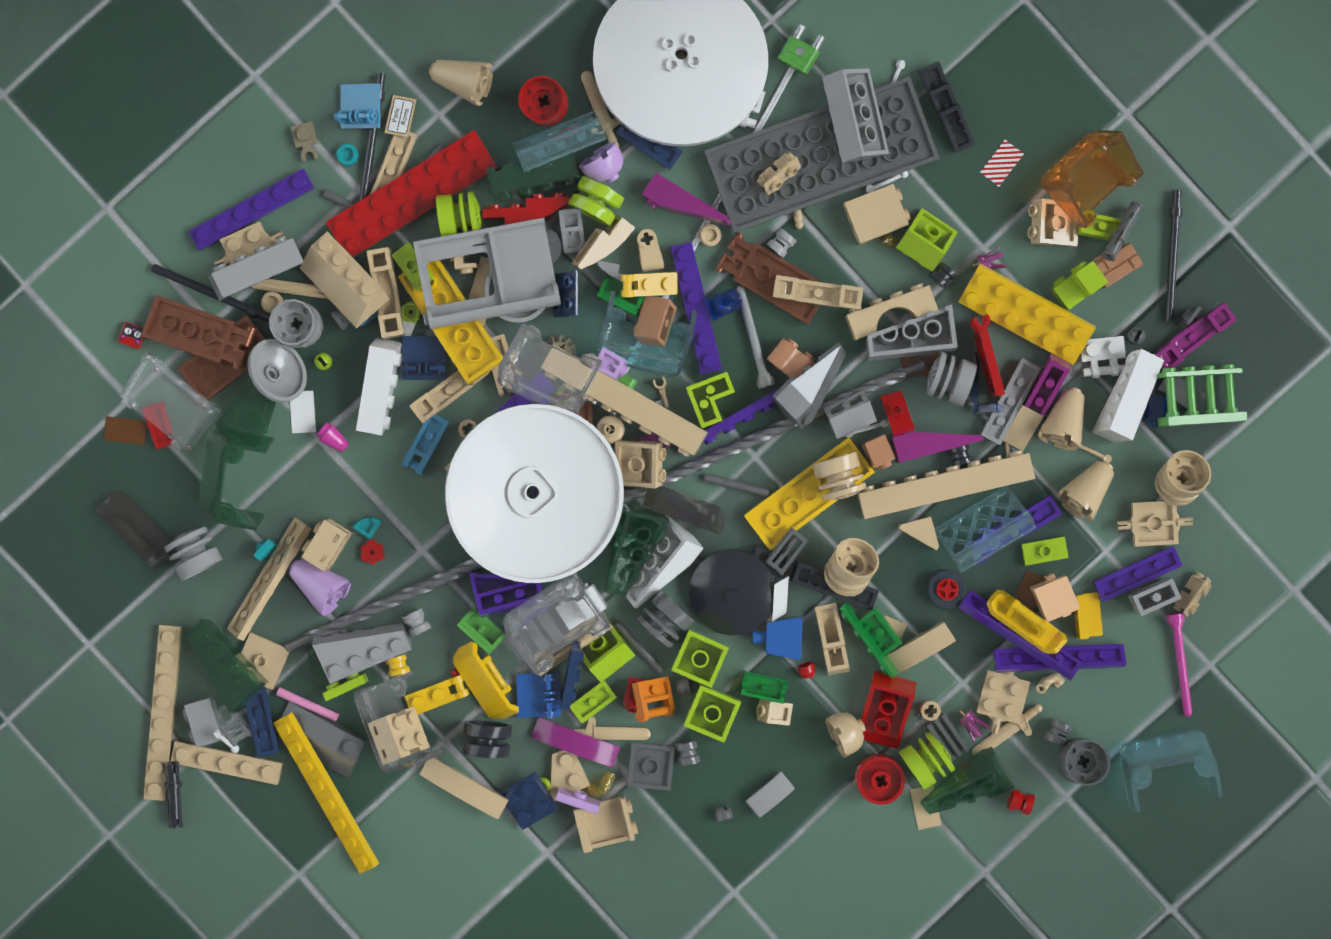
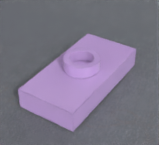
M559 787L557 791L556 801L594 814L598 813L600 800L588 797L585 792L580 790L571 791Z

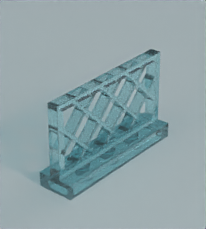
M591 111L514 142L513 145L523 171L526 172L606 140L598 117L594 111Z
M1007 485L934 529L937 538L955 562L958 570L962 573L1036 528V525L1029 511H1026ZM1006 493L1009 495L1008 504L998 503L1001 496ZM985 506L992 507L989 515L979 514L981 508ZM996 508L1006 509L1005 516H994ZM1011 510H1018L1022 513L1015 519L1009 518ZM965 518H973L971 526L960 524ZM977 519L988 520L986 528L975 527ZM992 521L1002 522L1000 528L996 530L990 529ZM947 529L954 530L952 538L943 537L941 533ZM959 530L969 532L966 540L956 538ZM973 532L984 533L983 538L980 540H971ZM954 544L965 545L964 549L956 554L953 552Z

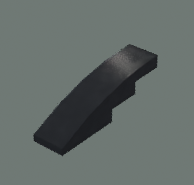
M936 61L919 69L918 72L954 153L974 145L975 142L961 106L956 101L940 62Z

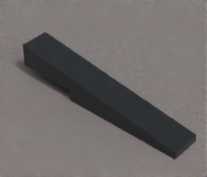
M754 545L751 553L765 561L771 551ZM777 554V555L775 556V558L772 560L773 563L775 562V560L778 558V556H779L780 554ZM784 557L778 565L779 568L782 567L788 557ZM795 559L783 575L769 566L774 576L782 579L789 576V581L871 611L879 593V590L866 586L863 592L856 596L840 595L833 591L826 583L824 570Z

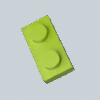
M1082 212L1079 218L1078 235L1110 241V235L1116 231L1122 219Z
M357 672L347 676V681L339 684L337 681L326 686L327 691L322 693L325 700L328 701L368 682L366 674L359 675Z
M604 680L570 705V709L579 721L584 723L615 700L617 696Z

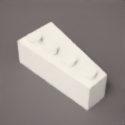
M376 338L369 346L356 431L383 435L385 430H389L391 417H388L389 410L393 408L395 396H392L398 381V375L396 374L401 362L402 342Z
M1143 349L1132 351L1127 356L1126 364L1092 433L1113 443L1133 440L1164 362L1163 359Z

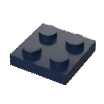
M535 771L499 793L509 800L506 806L522 830L559 808Z

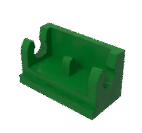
M607 276L597 294V298L636 317L641 304L645 300V296L621 297L623 283Z
M744 671L740 694L784 704L787 680Z

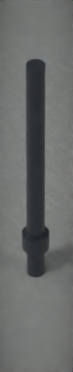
M377 73L376 84H380V111L386 93L384 92L386 74ZM369 128L358 202L368 196L378 128Z
M1173 190L1172 207L1169 209L1171 228L1165 321L1174 320L1180 217L1183 215V208L1181 207L1182 190Z
M157 264L153 265L151 272L219 301L214 289ZM231 296L220 300L227 305L246 312V315L254 319L258 317L269 322L271 314L261 310L260 306L253 303L249 305Z

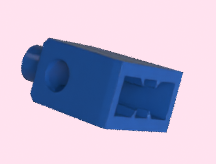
M801 617L766 621V631H753V644H765V652L767 654L801 660Z

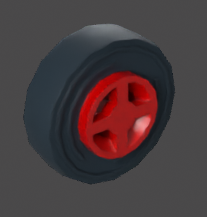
M949 569L940 570L929 579L927 594L931 602L936 606L944 609L953 608L963 601L966 594V583L957 572Z

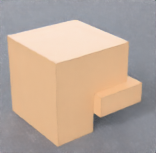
M1049 573L1044 576L1045 581L1030 587L1045 621L1049 622L1059 617H1067L1071 615V612L1080 609L1066 575L1056 578L1055 574Z

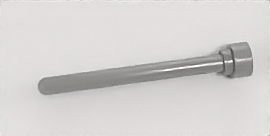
M739 286L736 292L759 373L757 376L758 380L756 381L758 389L767 388L775 385L774 378L770 376V373H767L746 292L743 286Z

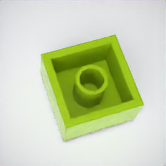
M688 628L671 671L712 688L729 650V646Z
M700 683L683 725L724 743L740 707L741 700Z

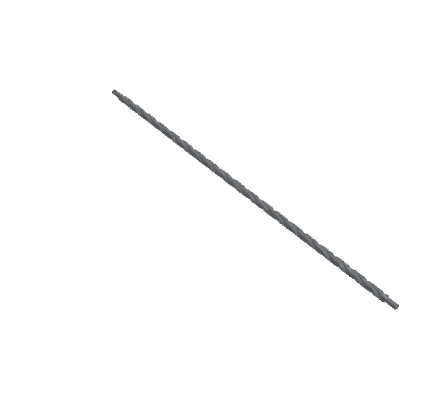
M923 360L905 368H897L888 374L879 376L857 388L850 389L830 398L826 402H822L814 418L825 415L824 407L862 390L866 396H869L877 390L887 388L904 380L906 376L926 368ZM785 418L763 430L749 434L734 443L722 446L705 454L703 457L693 459L666 472L665 482H662V485L657 488L635 486L624 490L623 505L798 426L790 419ZM473 558L454 568L431 576L423 582L402 589L392 596L375 601L361 610L353 611L335 619L329 624L304 633V636L285 644V648L289 652L306 644L311 645L313 637H325L336 634L349 626L356 625L376 616L380 612L392 609L411 598L421 596L443 584L450 583L484 567Z

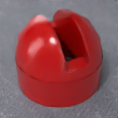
M813 661L804 662L797 666L798 673L803 679L814 677L816 669Z

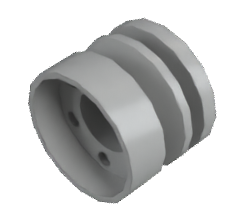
M291 299L277 304L271 312L269 325L273 336L279 342L296 348H307L320 338L323 330V319L319 311L312 305ZM298 321L303 322V324L300 325V329L295 328V325L298 324Z
M940 352L932 364L928 375L926 395L933 396L936 388H938L937 399H941L945 391L949 392L948 402L962 407L972 387L977 363L962 359L958 367H955V356L951 355L946 364L947 353Z
M206 527L187 531L174 538L170 544L164 547L166 553L177 550V553L170 556L169 559L171 561L181 558L182 563L175 568L181 581L195 576L223 560L217 547L206 549L205 545L212 540L211 536L201 540L200 537L208 532Z

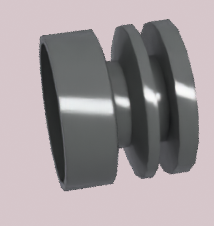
M661 590L652 600L657 610L654 612L645 607L644 611L650 618L646 619L643 615L639 614L636 619L654 640L671 648L674 644L668 638V635L678 640L679 636L674 629L678 627L686 631L695 620Z
M1076 738L1066 742L1065 746L1061 747L1057 757V764L1062 776L1068 781L1091 786L1103 781L1108 775L1110 756L1106 748L1099 742ZM1080 757L1085 758V761L1082 762V765L1077 764V761L1080 760Z

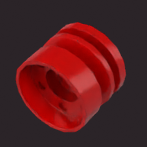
M536 76L526 81L518 97L519 106L523 114L535 124L541 126H553L560 122L566 115L569 106L565 90L553 78L546 76ZM548 97L549 106H543L540 101L542 99L546 100Z

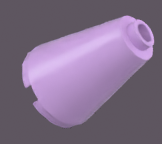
M303 558L295 560L289 568L291 570V578L318 613L323 616L334 611L339 606L336 602L340 598L344 600L350 590L351 583L348 579L329 570L323 571Z

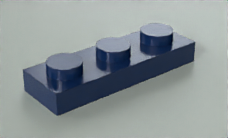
M622 124L616 132L619 137L668 170L672 169L682 154V151L677 147L651 142L631 132Z
M578 641L571 642L561 694V709L570 710L571 702H575L577 689H574V684L579 683L580 679L578 663L582 664L584 658V651L581 650V645Z
M266 688L244 693L258 758L280 753Z

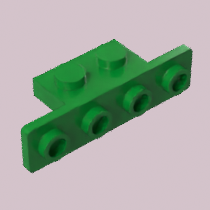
M845 602L840 607L841 616L855 628V635L866 643L869 654L873 658L876 657L883 673L891 678L895 677L899 671L886 654L901 645L903 641L878 607L862 618H859L849 603Z

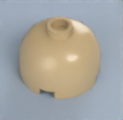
M847 712L836 713L826 718V725L830 736L838 744L837 749L844 758L860 749L864 741L863 732L866 731L861 719L856 720L852 714Z

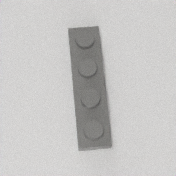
M1023 358L1020 359L1004 389L1005 394L1001 395L997 404L1004 405L1003 412L991 413L980 435H983L984 438L997 445H1001L1041 370L1040 367Z

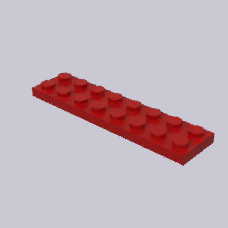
M473 130L326 221V224L338 243L353 258L435 207L436 196L447 194L453 196L498 167L476 131Z

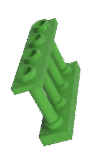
M1222 365L1221 369L1215 370V366H1203L1200 371H1196L1195 367H1184L1182 372H1176V368L1162 369V373L1158 374L1157 379L1165 378L1168 413H1166V417L1157 418L1158 427L1247 421V412H1238V408H1235L1233 374L1243 373L1242 368L1234 369V365ZM1213 375H1224L1226 398L1224 413H1218V409H1216ZM1194 376H1204L1207 410H1205L1203 415H1199V411H1196ZM1185 377L1187 400L1185 416H1179L1176 408L1174 378Z

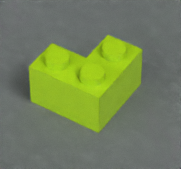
M1084 261L1070 270L1072 274L1066 279L1062 276L1052 284L1055 287L1050 291L1063 309L1070 310L1080 301L1106 285L1108 280L1094 261L1089 263Z
M727 372L686 387L701 429L722 421L715 400L735 393Z

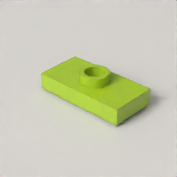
M408 242L391 256L413 287L419 291L422 285L415 249ZM427 267L429 280L431 282L435 277Z
M1065 536L1021 544L1025 566L1069 558Z

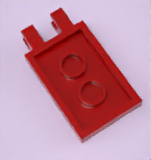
M987 314L981 317L982 324L978 323L977 317L971 319L969 324L974 332L973 336L990 398L1004 395L1005 392L987 330L990 324V317Z

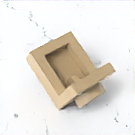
M464 256L450 258V261H454L455 270L460 271V274H471L473 269H478L477 263L465 264Z

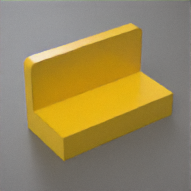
M1098 593L1075 594L1080 609L1074 611L1076 638L1089 639V637L1102 636L1103 630Z

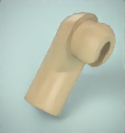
M1054 672L1041 678L1036 686V690L1038 693L1044 694L1051 684L1059 688L1065 680L1061 677V674Z

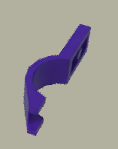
M1049 495L1016 516L985 532L966 547L968 550L972 549L977 558L975 562L979 565L1003 547L1027 536L1062 513L1052 496Z

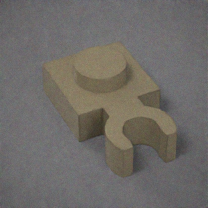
M313 122L291 126L296 148H303L301 152L303 162H307L306 155L308 153H313L314 159L318 160V152L312 146L318 144Z

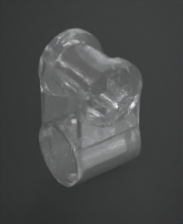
M223 704L217 710L215 718L233 747L237 746L238 742L245 737L253 736L250 725L234 704ZM223 709H228L231 711V719H226L223 717Z

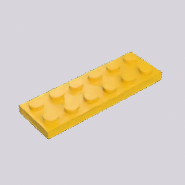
M440 260L427 264V267L435 277L430 282L436 305L466 300ZM403 272L398 278L423 315L424 312H427L423 290L421 288L417 291ZM480 320L432 329L469 385L505 361V358Z
M981 263L958 301L983 316L988 314L990 320L1074 365L1096 329L1095 325Z
M849 437L814 462L818 463L856 452L860 466L851 471L852 474H863V478L854 480L855 484L863 482L875 473ZM810 465L747 512L744 517L767 548L772 550L790 527L797 531L837 500H822L821 495L830 492L829 488L819 490V486L826 483L827 479L816 478L813 467Z

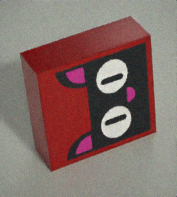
M125 321L118 342L140 350L144 338L140 336L143 327Z

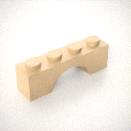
M389 247L367 251L372 279L384 290L389 298L378 309V319L383 339L406 336L394 262L391 256L392 251Z
M923 283L911 287V292L903 294L902 291L891 294L890 300L883 302L882 298L869 302L870 307L862 309L861 307L860 310L850 309V314L846 315L845 318L853 340L855 341L877 332L878 320L887 310L903 309L914 318L937 311L938 307L930 285L924 287Z

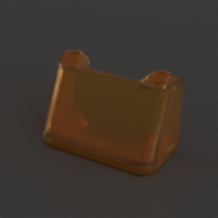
M1096 130L1088 134L1040 179V183L1046 193L1078 227L1087 228L1094 224L1097 217L1093 209L1118 186L1131 187L1135 185L1144 172L1122 131Z

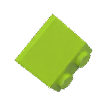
M921 208L896 248L933 272L946 254L958 231Z
M613 625V628L581 649L584 651V663L600 682H603L635 657L629 645Z

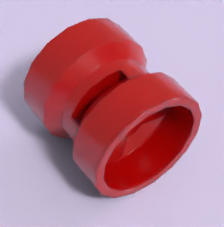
M1013 788L1008 798L1007 809L1011 811L1019 810L1022 814L1029 816L1034 806L1035 795L1031 793L1023 794L1020 790Z

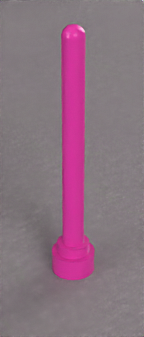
M1183 612L1166 614L1167 624H1170V628L1173 630L1183 713L1189 717L1192 715V706L1181 630L1185 618Z

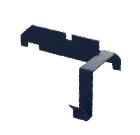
M974 352L977 369L973 381L972 402L974 405L972 415H975L976 412H1003V404L976 405L979 395V386L977 385L979 382L980 359L978 353Z

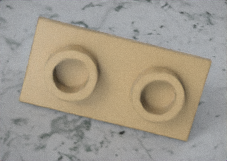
M791 152L784 153L773 163L777 168L776 171L769 167L758 176L757 183L764 187L768 196L772 192L779 190L782 183L789 177L796 175L799 168H801L798 158L794 157Z
M1198 571L1196 574H1192L1185 585V588L1191 591L1190 594L1182 590L1180 593L1182 599L1174 602L1173 608L1178 612H1181L1183 609L1185 617L1195 613L1199 607L1197 602L1202 595L1205 597L1212 587L1210 585V578L1207 577L1203 580L1204 575Z

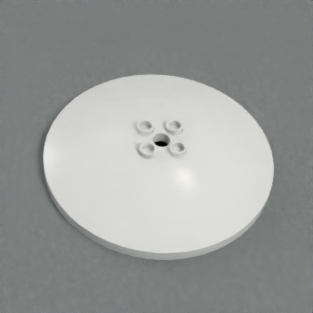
M617 0L604 16L595 38L593 50L594 76L605 105L613 116L631 132L662 145L695 146L711 142L728 134L739 126L752 112L762 94L767 78V43L757 17L743 0ZM678 50H684L688 56L680 60L675 56V53Z
M526 404L506 408L494 413L476 425L455 451L450 462L445 484V503L448 519L456 538L465 551L477 563L492 573L506 579L525 583H542L562 579L591 563L607 546L617 528L622 513L624 496L621 469L615 453L604 436L579 415L566 409L544 404ZM530 486L538 488V495L535 498H529L526 494Z

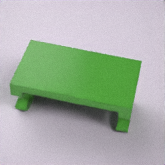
M475 606L457 624L463 632L488 654L506 637V634L487 617L482 618Z

